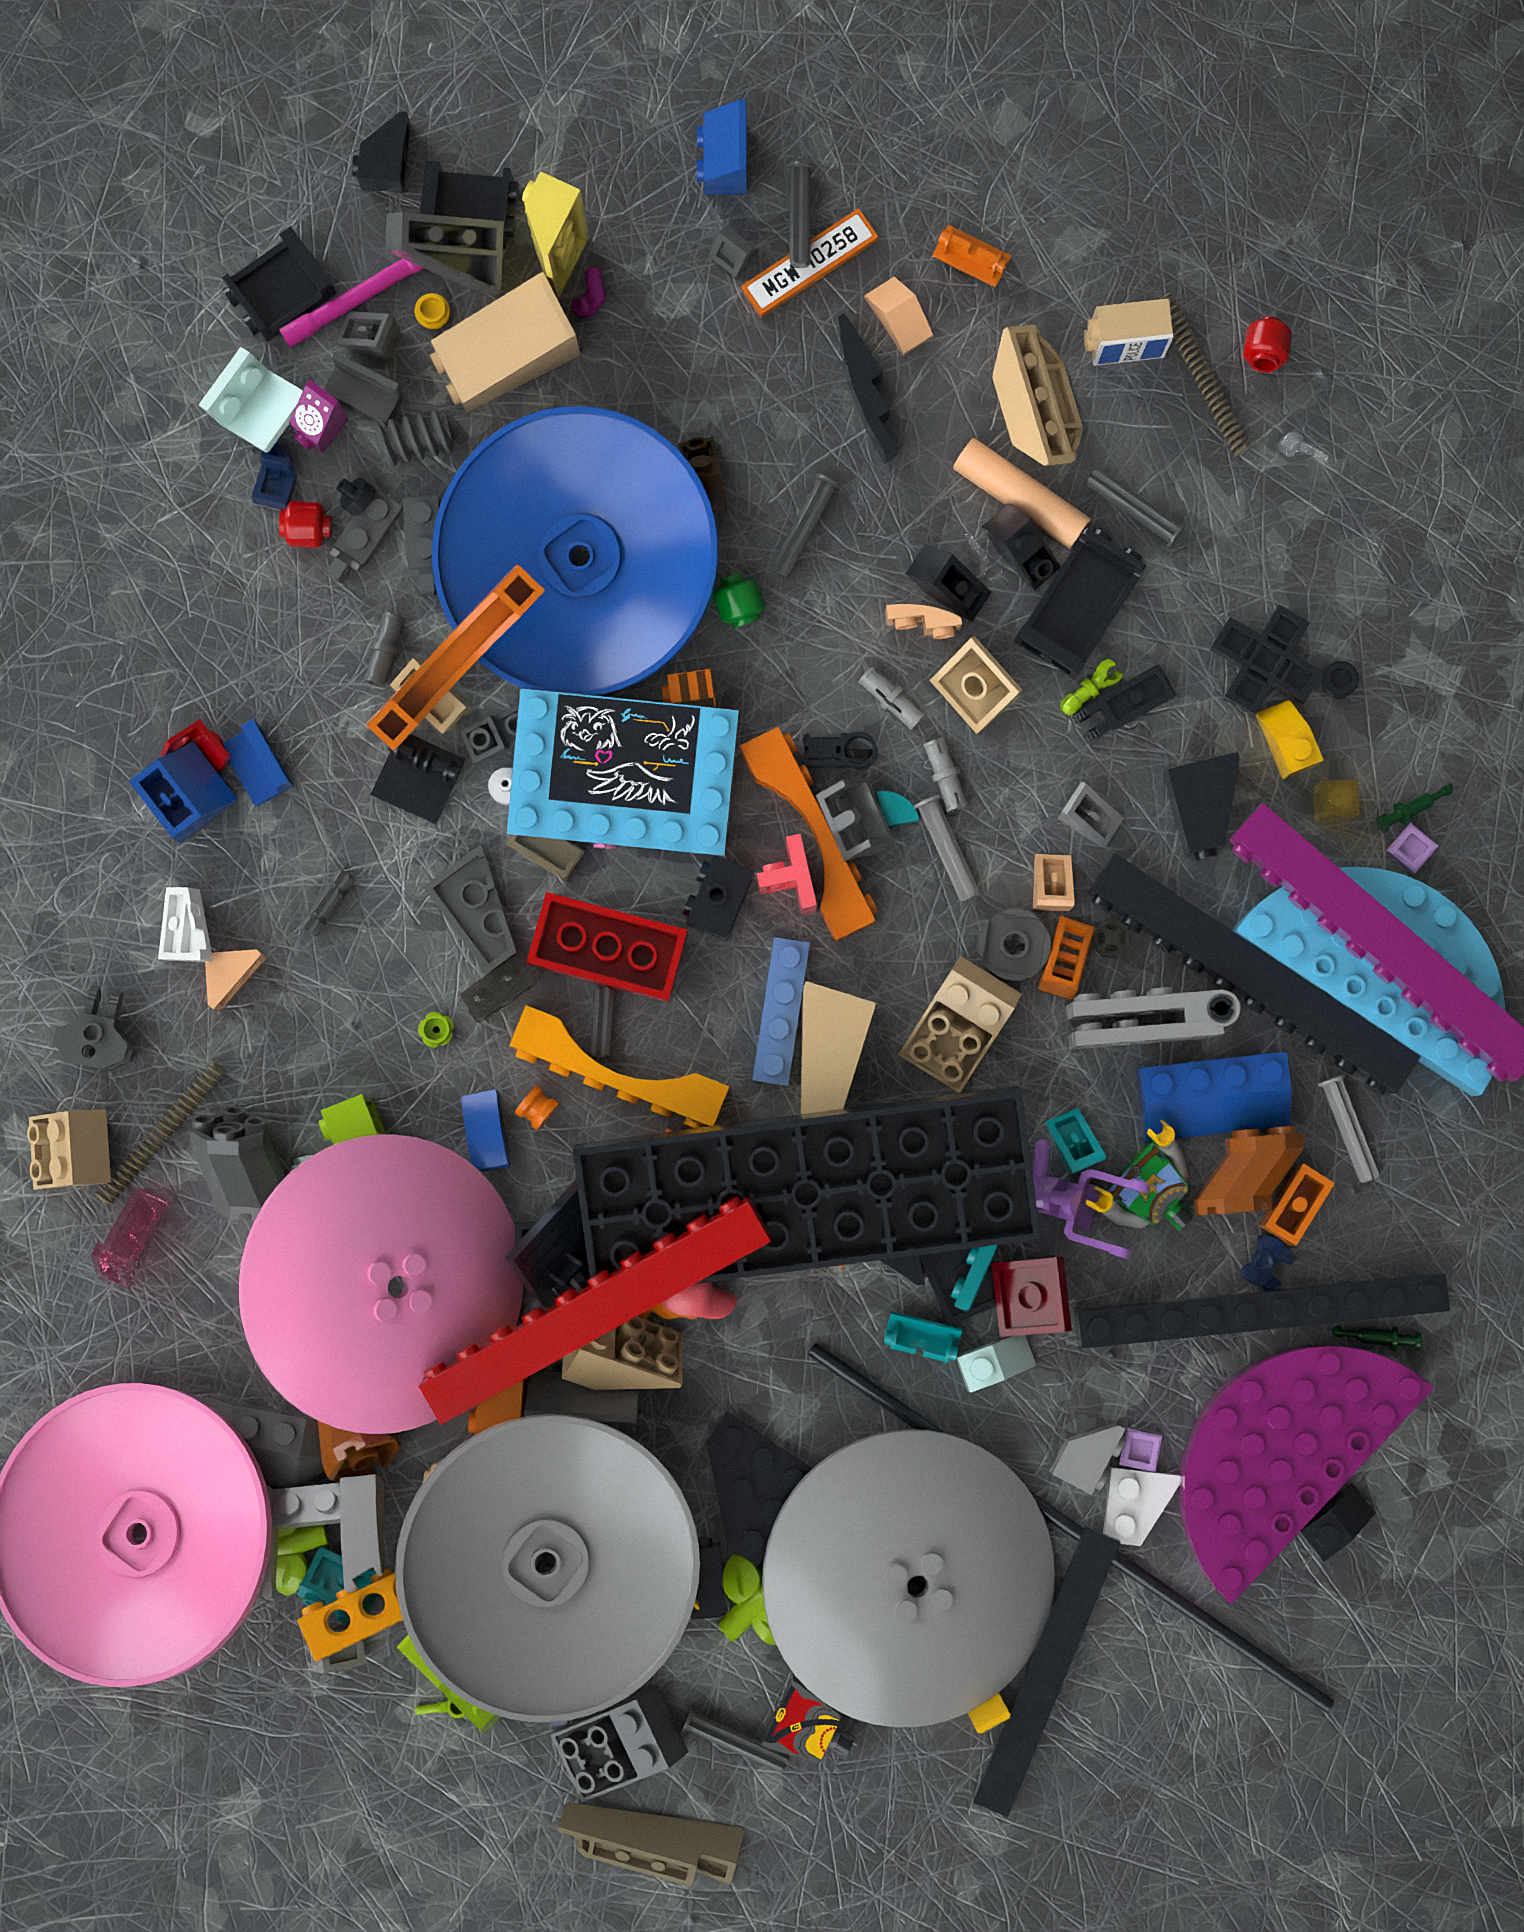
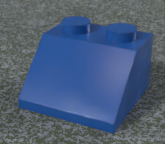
M737 100L705 112L704 126H697V148H704V160H697V182H704V195H747L746 100Z

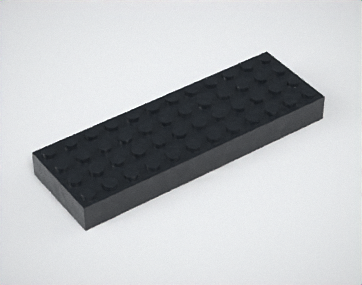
M1019 1086L576 1144L572 1149L590 1278L604 1270H607L610 1275L622 1268L620 1262L638 1251L644 1256L655 1249L653 1243L670 1233H673L675 1238L688 1231L686 1227L688 1223L702 1215H706L708 1219L721 1213L719 1206L739 1196L741 1201L750 1197L771 1234V1242L696 1284L1041 1239L1022 1090Z

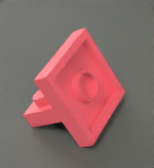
M801 834L787 836L786 850L790 866L785 867L784 862L763 866V871L757 873L760 896L796 888L801 914L815 913L817 903Z

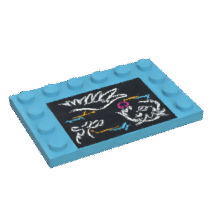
M520 688L507 834L724 856L739 710Z

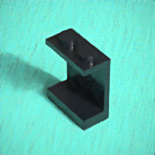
M425 161L420 214L504 221L503 249H507L508 237L514 238L515 216H510L511 203L518 202L519 182L514 181L511 168L503 169V177L443 172L440 162Z

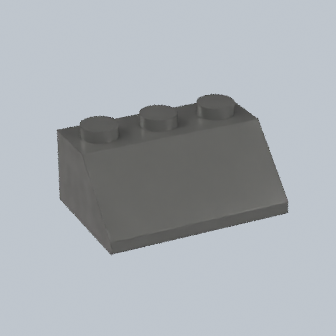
M552 1363L528 1378L524 1417L559 1414L583 1417L594 1421L637 1423L640 1418L641 1389L593 1390L562 1379L561 1363Z

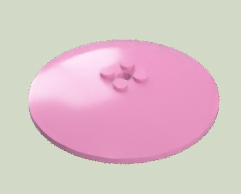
M395 1134L356 1137L334 1144L306 1159L278 1184L265 1201L253 1223L242 1256L239 1275L240 1313L246 1339L261 1371L272 1386L297 1409L317 1421L338 1429L356 1433L385 1434L411 1430L437 1420L418 1387L423 1378L426 1377L423 1372L441 1361L445 1365L458 1359L456 1353L473 1343H476L478 1348L491 1341L489 1335L507 1324L513 1329L517 1325L521 1309L523 1283L505 1260V1257L515 1247V1226L511 1215L493 1185L470 1162L448 1148L417 1137ZM400 1276L404 1283L403 1291L398 1296L392 1297L388 1291V1284L393 1277Z

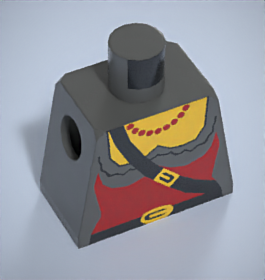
M792 1676L762 1737L761 1745L771 1750L814 1763H820L827 1748L846 1757L854 1743L855 1736L837 1728L842 1718L841 1712L821 1701L797 1677Z

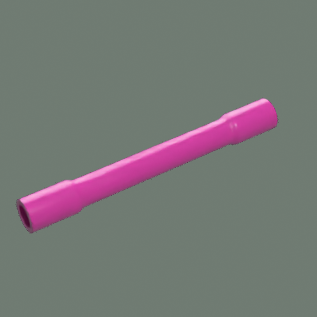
M402 258L313 312L300 316L279 330L291 348L317 333L323 326L407 276L418 273L424 268Z

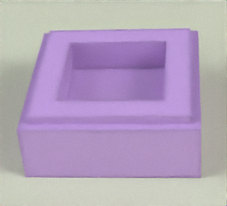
M1410 823L1385 852L1411 874H1415L1437 849L1438 845Z
M1125 1427L1124 1437L1127 1440L1119 1455L1118 1464L1155 1472L1163 1436Z

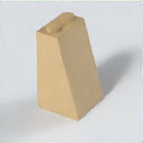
M544 272L432 339L431 343L435 352L429 355L438 374L446 372L451 383L445 387L454 405L461 403L467 413L579 357L580 351L576 334Z
M805 981L802 993L800 1114L844 1108L876 1006L875 1002Z

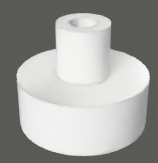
M512 768L496 770L488 782L491 796L502 805L510 804ZM509 783L507 787H503V785Z

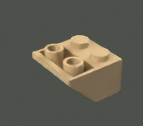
M106 1109L65 1111L29 1117L27 1137L31 1145L32 1162L30 1165V1176L33 1180V1190L111 1182Z

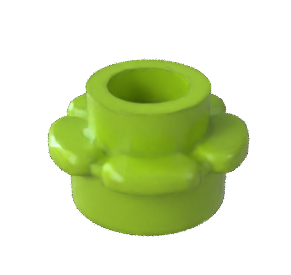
M431 1012L426 1015L424 1020L420 1021L418 1033L423 1037V1043L429 1047L445 1046L453 1037L451 1032L454 1029V1024L448 1016H442L440 1012ZM436 1026L440 1029L438 1033L433 1032V1028Z

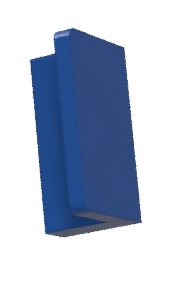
M251 719L241 725L242 733L224 742V748L230 754L229 761L253 804L260 806L292 788L293 784L260 725L254 719Z

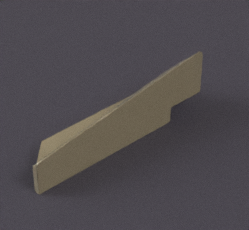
M567 1803L565 1805L558 1826L560 1833L572 1835L578 1840L576 1849L584 1857L692 1887L696 1872L731 1885L745 1832L744 1828L739 1826Z

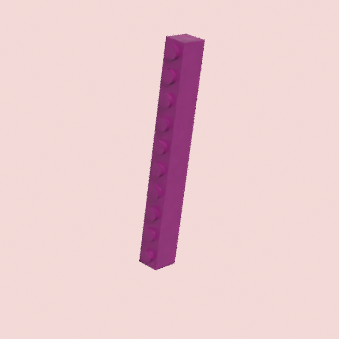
M1264 803L1259 805L1228 840L1234 845L1232 851L1244 862L1249 863L1252 860L1262 869L1260 875L1274 887L1281 885L1290 893L1288 899L1297 908L1304 912L1308 909L1317 916L1318 920L1316 923L1326 933L1332 936L1336 933L1347 943L1344 947L1349 953L1359 960H1362L1364 957L1375 966L1372 971L1378 978L1387 984L1391 982L1396 984L1403 991L1401 997L1414 1008L1418 1009L1421 1006L1431 1015L1429 1020L1436 1028L1444 1033H1447L1449 1030L1459 1039L1458 1046L1472 1057L1478 1055L1488 1064L1485 1067L1486 1070L1493 1077L1501 1082L1505 1079L1508 1082L1519 1080L1524 1074V1027Z

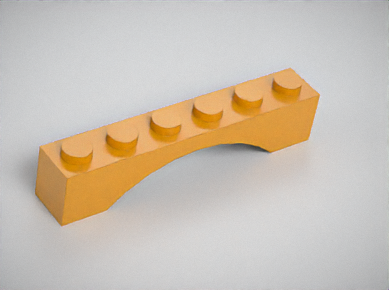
M525 1005L509 1044L510 1047L517 1049L515 1057L533 1064L536 1063L537 1058L551 1063L548 1070L568 1078L571 1071L584 1076L582 1083L600 1091H603L605 1085L618 1090L617 1098L635 1105L638 1099L644 1100L652 1104L650 1111L667 1118L671 1117L672 1112L686 1117L684 1124L692 1128L715 1126L730 1089L727 1085L697 1073L666 1080L636 1079L618 1074L598 1064L584 1053L572 1039L561 1019Z

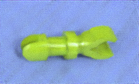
M1111 659L1102 661L1097 666L1090 680L1084 679L1080 683L1082 687L1075 693H1069L1060 702L1061 711L1069 716L1078 713L1088 699L1091 697L1095 699L1100 695L1099 690L1101 688H1106L1120 681L1123 673L1119 670H1114L1110 676H1107L1108 669L1115 666V662Z

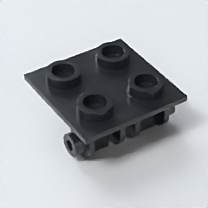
M409 734L394 751L388 747L390 753L370 795L436 825L466 759Z

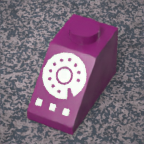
M309 380L303 389L289 424L296 433L293 438L309 451L315 447L323 453L349 419L337 399Z

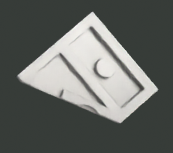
M166 887L158 959L212 962V952L200 889Z
M1110 1467L1103 1533L1119 1539L1120 1544L1141 1546L1179 1487L1181 1476Z

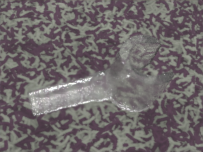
M1297 432L1287 433L1276 445L1277 449L1288 457H1292L1299 450L1325 463L1329 456L1309 446Z

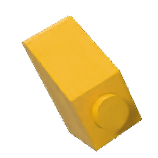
M1290 700L1256 713L1282 780L1312 769L1324 761L1310 726Z

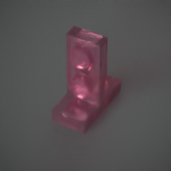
M135 1187L104 1244L97 1242L91 1253L96 1275L123 1288L130 1289L136 1278L134 1269L169 1208L168 1201Z

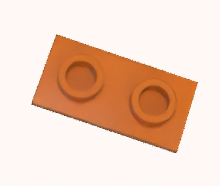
M950 225L943 229L938 239L939 243L932 257L995 288L1012 256Z

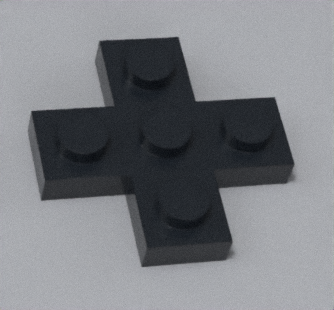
M1281 605L1277 606L1261 634L1229 617L1210 648L1214 653L1240 667L1222 699L1254 717L1269 691L1274 687L1303 705L1323 673L1322 670L1293 654L1310 622Z

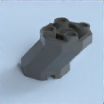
M227 1107L223 1110V1113L211 1116H195L192 1120L193 1127L190 1131V1145L213 1197V1211L229 1220H240V1214H251V1221H255L265 1201L286 1177L269 1138V1123L264 1118L253 1114H245V1109L242 1107Z

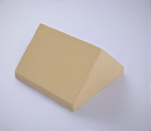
M975 636L970 638L929 680L976 734L981 732L1018 700L1022 692L1020 686Z

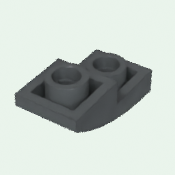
M519 704L496 716L490 715L459 731L474 764L515 748Z

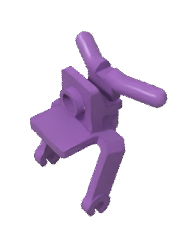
M1039 1140L1035 1145L1033 1165L1037 1211L1067 1220L1064 1233L1069 1240L1105 1250L1109 1254L1129 1260L1131 1250L1075 1233V1229L1088 1232L1091 1227L1095 1209L1087 1206L1086 1200L1088 1199L1095 1203L1098 1201L1100 1194L1094 1189L1096 1186L1089 1184L1090 1179L1095 1178L1146 1194L1149 1192L1150 1185L1138 1180H1127L1093 1169L1082 1171L1078 1184L1055 1177H1048L1050 1144L1046 1140Z

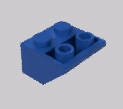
M194 742L158 758L129 780L130 784L169 835L179 843L184 842L238 801L237 797Z

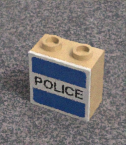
M1169 299L1096 306L1092 319H1088V329L1084 330L1086 352L1092 351L1093 366L1164 358L1173 339Z

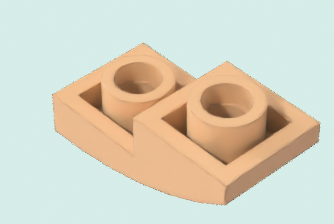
M916 604L886 605L885 609L887 626L895 625L896 630L915 628L917 627V622H922L924 636L933 635V639L955 636L954 632L960 631L962 625L960 616L935 607Z

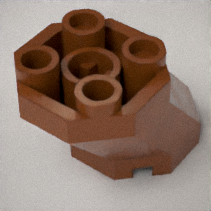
M1296 1126L1267 1129L1268 1135L1265 1136L1259 1135V1129L1231 1131V1138L1225 1139L1226 1155L1194 1199L1195 1215L1273 1210L1272 1193L1304 1149L1303 1133H1296Z
M318 1421L322 1466L327 1477L330 1480L334 1479L336 1483H340V1478L373 1475L371 1467L380 1462L382 1468H384L393 1461L402 1447L395 1433H356L338 1429Z

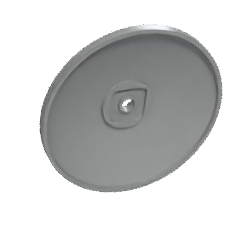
M559 1414L525 1416L494 1425L472 1436L449 1453L426 1478L407 1511L400 1532L395 1566L396 1592L406 1630L417 1652L434 1675L456 1695L480 1709L509 1719L527 1722L566 1721L591 1715L625 1699L643 1686L670 1657L686 1629L695 1604L700 1570L699 1543L689 1506L679 1486L660 1461L640 1443L613 1427L588 1418ZM544 1552L553 1554L555 1564L550 1571L540 1572L535 1569V1559L539 1554Z

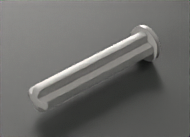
M940 794L917 803L914 805V809H919L958 898L961 901H965L979 894V889L938 801L941 798Z
M1341 1074L1319 1082L1318 1087H1323L1358 1180L1363 1183L1376 1179L1380 1173L1343 1079L1346 1078V1075Z

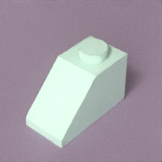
M1026 1335L1007 1336L957 1354L956 1357L966 1388L970 1393L1004 1381L1037 1366Z

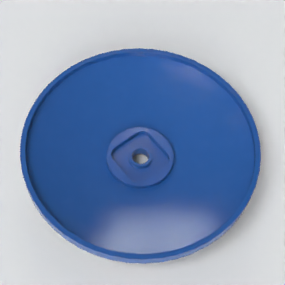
M584 406L558 407L526 415L499 429L477 446L455 473L445 491L437 513L432 541V569L435 587L441 607L453 631L516 564L520 565L545 589L523 615L478 659L482 665L497 676L524 689L591 696L609 695L641 683L660 671L681 652L693 637L707 613L714 594L720 559L718 527L711 500L704 484L684 455L657 431L632 417L602 408ZM578 547H586L590 552L589 561L583 566H575L572 561V553Z

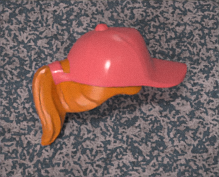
M712 1282L694 1284L638 1315V1317L647 1320L653 1311L665 1319L685 1317L690 1320L697 1317L721 1319L733 1311L737 1303V1297L728 1291L713 1286Z

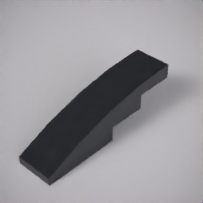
M845 313L838 316L837 328L842 363L851 396L868 436L883 462L886 463L896 457L898 446L883 425L889 419L890 408L875 387L882 382L883 371Z

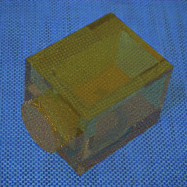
M1358 779L1320 781L1313 787L1315 823L1352 821L1360 816Z

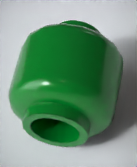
M741 572L720 579L722 587L714 591L713 599L721 621L725 624L732 623L734 629L759 620V613L764 610L765 603L756 579L751 577L743 579Z

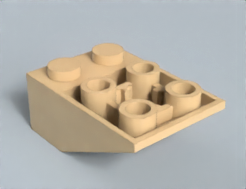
M960 956L898 1055L960 1093L1015 1009L1022 994Z
M636 1316L563 1357L562 1379L593 1390L680 1388L682 1385L683 1333Z

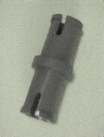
M389 612L383 613L376 642L371 643L370 651H372V656L366 676L363 679L365 683L375 687L386 688L393 659L398 658L399 649H397L403 625L406 622L404 617Z

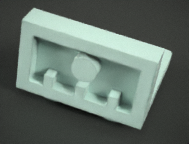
M240 347L199 406L221 426L267 453L289 425L303 390L269 371L250 352Z

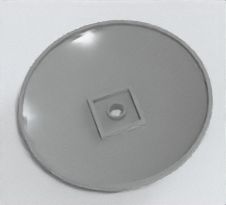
M904 1429L878 1433L854 1441L818 1463L804 1476L782 1506L772 1527L763 1563L762 1588L767 1622L783 1659L794 1675L809 1691L835 1710L857 1720L888 1727L933 1725L964 1715L982 1705L1008 1685L1027 1663L1036 1647L1051 1609L1055 1579L1054 1554L1047 1525L1035 1499L1019 1477L996 1456L970 1441L943 1432ZM914 1576H923L926 1581L924 1590L916 1595L908 1593V1581Z

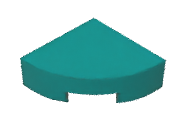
M890 791L876 792L878 804L888 827L919 822L914 806L905 797Z

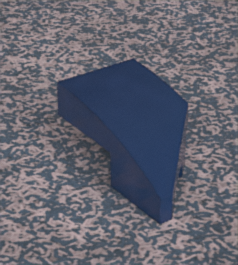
M276 441L269 452L265 453L262 451L261 468L251 497L255 504L281 510L286 509L291 501L297 476L293 470L291 460L285 455Z

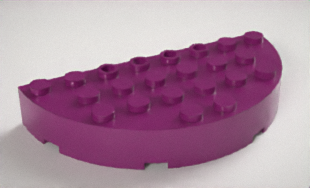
M1323 1344L1298 1346L1278 1351L1247 1365L1226 1381L1206 1403L1191 1429L1192 1432L1182 1455L1179 1472L1181 1483L1178 1487L1180 1516L1186 1539L1189 1542L1198 1566L1218 1593L1232 1605L1434 1387L1412 1370L1385 1356L1357 1348Z

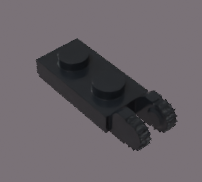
M1158 664L1098 697L1095 703L1073 715L1072 719L1075 724L1082 723L1098 711H1101L1106 722L1086 732L1083 738L1086 743H1089L1110 730L1112 732L1173 699L1176 697V693Z

